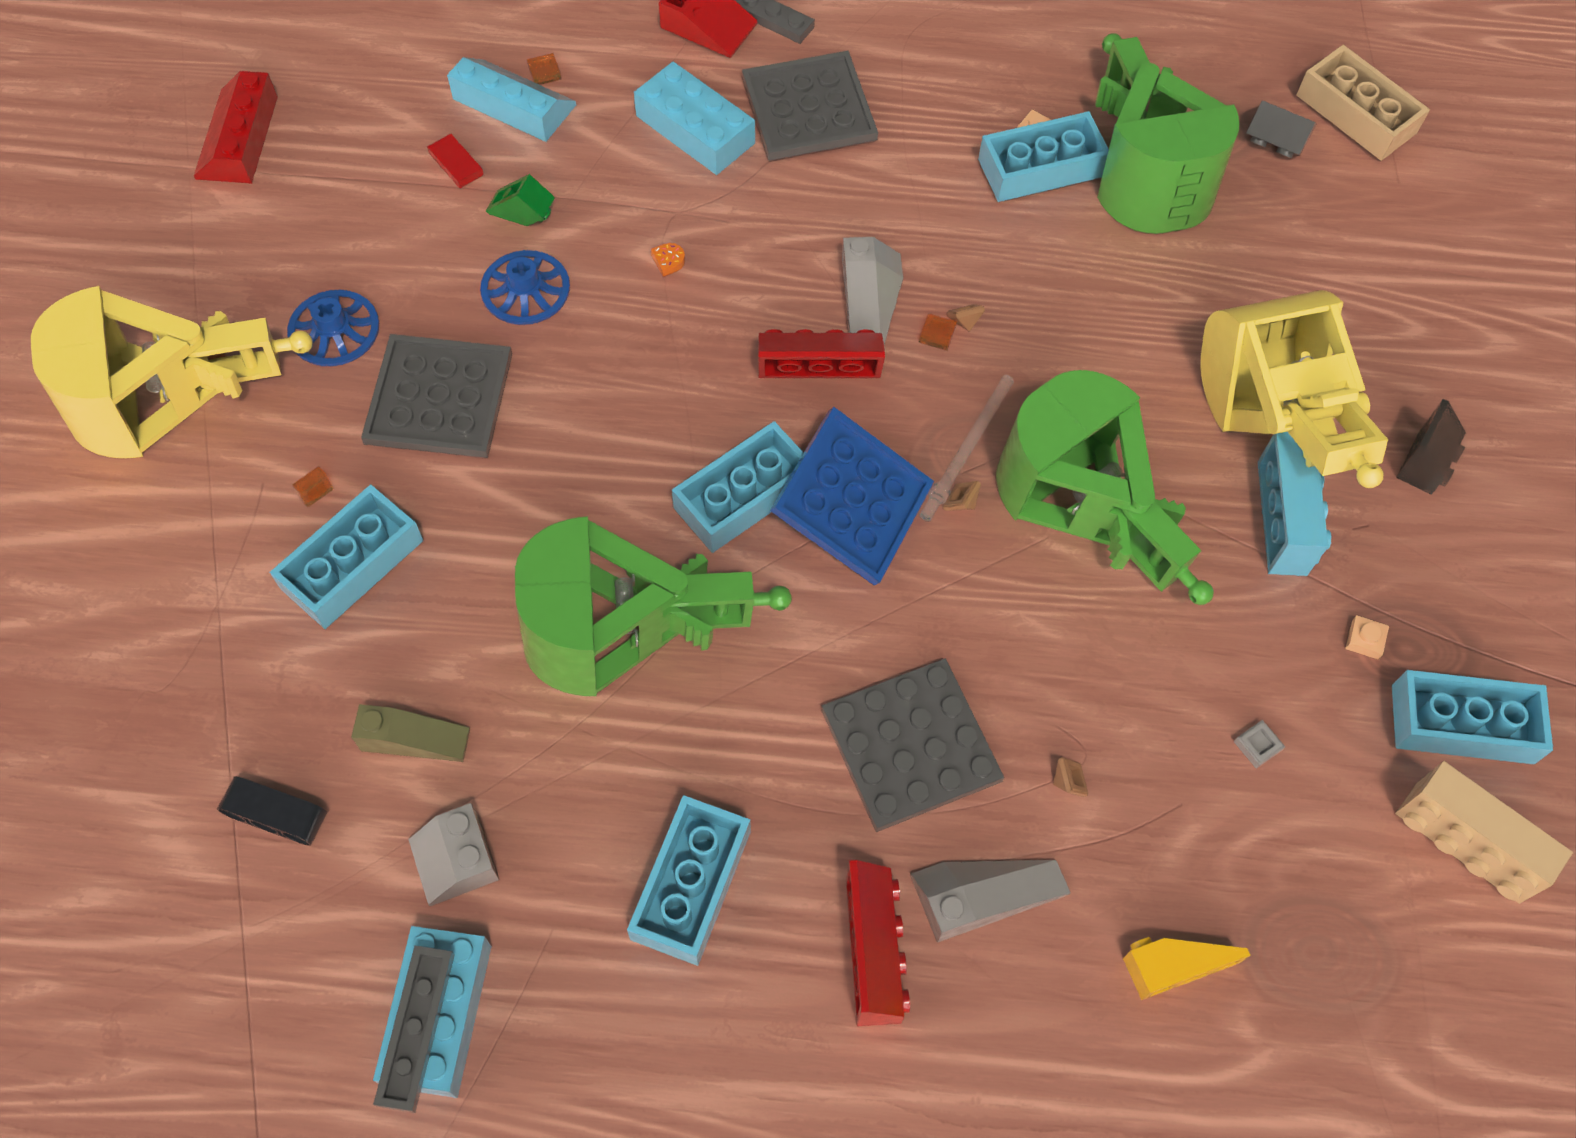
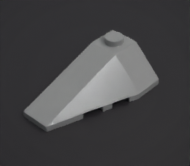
M875 237L843 238L842 265L849 333H856L863 329L873 330L875 333H882L885 345L891 318L903 282L901 254Z
M1056 860L942 862L910 875L937 943L1065 897L1071 893Z

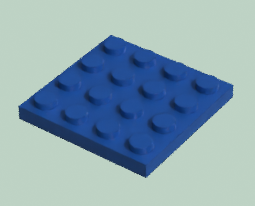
M833 407L827 412L770 511L868 582L876 585L881 582L934 481L841 411Z

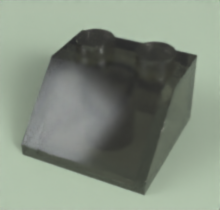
M1442 399L1419 430L1396 478L1431 495L1439 485L1444 487L1447 485L1454 473V469L1450 468L1451 463H1456L1465 449L1461 442L1466 431L1449 401Z

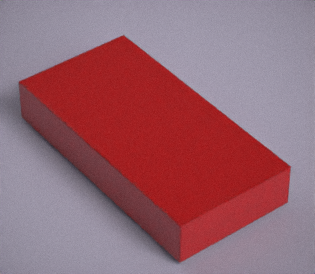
M452 134L427 146L429 154L459 188L484 175L482 167Z

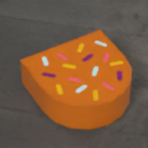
M666 243L651 249V256L663 277L679 271L685 264L684 250L675 243Z

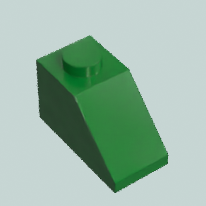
M528 174L498 189L486 212L495 217L529 226L547 219L551 213L550 206L555 197Z

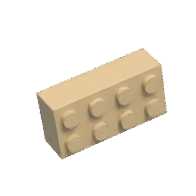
M1345 45L1340 46L1307 70L1297 92L1299 98L1381 161L1418 133L1430 111L1428 107Z
M1445 761L1441 762L1415 784L1395 813L1403 819L1410 829L1427 836L1439 850L1453 855L1464 863L1472 874L1483 877L1497 887L1498 892L1502 896L1519 904L1551 887L1573 854L1567 847Z

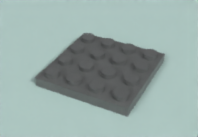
M849 51L742 70V79L769 161L878 140V130Z
M390 334L361 436L363 444L488 458L512 358L511 347Z
M946 658L822 705L821 711L876 832L999 784L1005 778Z

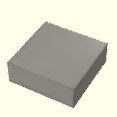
M1263 720L1234 740L1237 747L1256 769L1285 748L1284 744Z

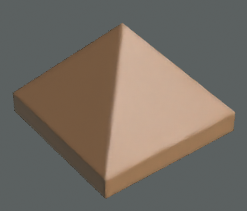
M972 304L949 310L947 317L970 332L985 312V309L982 305Z
M979 481L956 484L943 505V509L945 511L975 510L981 483Z
M1064 757L1058 759L1053 785L1074 795L1088 796L1081 764Z

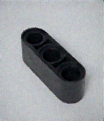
M237 776L233 777L217 807L220 813L232 819L307 846H311L327 814L326 810L311 802Z

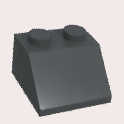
M1262 100L1246 133L1252 135L1251 142L1266 147L1269 142L1278 146L1277 153L1292 158L1294 153L1301 155L1317 123Z

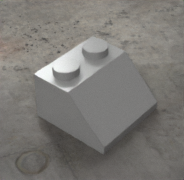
M471 803L435 816L408 839L429 906L499 880L479 817Z

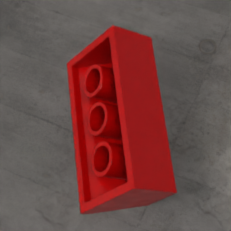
M239 71L221 89L196 166L195 180L252 184L278 98L268 73Z
M770 329L765 331V333H759V378H881L885 360L882 333H875L869 329L859 330L856 333H844V331L838 329L828 330L826 333H814L808 329L797 330L795 333H783V331L778 329Z
M849 860L846 890L857 1026L901 1024L904 1019V1013L910 1012V998L908 989L902 990L901 975H906L907 967L905 952L898 951L897 938L903 937L902 916L895 915L894 901H900L898 879H892L891 868L859 860Z

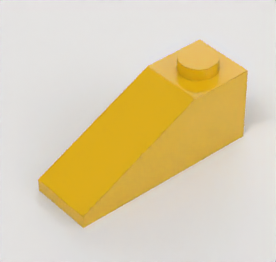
M1146 937L1130 945L1132 950L1128 952L1123 960L1141 1000L1237 965L1248 958L1250 953L1247 948L1168 938L1152 942L1150 937Z

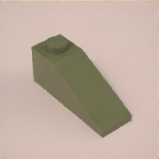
M359 704L351 738L362 752L464 762L470 728L396 708Z

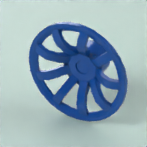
M523 250L506 254L492 263L483 275L480 291L482 301L492 315L511 324L527 325L550 318L564 306L569 296L570 280L564 266L554 257L539 251ZM542 260L551 263L555 267L549 272L538 271ZM510 261L506 267L507 274L496 270L502 264ZM561 275L562 287L551 286L543 280H552ZM491 277L504 282L499 288L488 290V283ZM539 289L551 295H558V300L550 306L540 294ZM509 291L501 307L497 308L491 302L490 298L500 297ZM529 295H532L544 312L529 316ZM517 296H520L521 317L507 314Z
M329 290L309 297L294 310L289 319L287 336L289 338L295 332V329H312L310 336L313 343L320 335V345L315 356L307 352L296 354L311 364L338 366L356 360L371 348L379 333L380 323L374 306L362 295L347 290ZM339 296L354 299L355 302L347 308H342L339 303ZM362 305L370 314L366 318L350 316L356 313ZM308 308L312 319L306 322L297 321L301 313ZM349 325L359 327L371 325V330L368 337H364L355 332ZM344 333L356 343L361 344V346L348 354L340 334ZM331 337L334 338L341 357L325 358Z

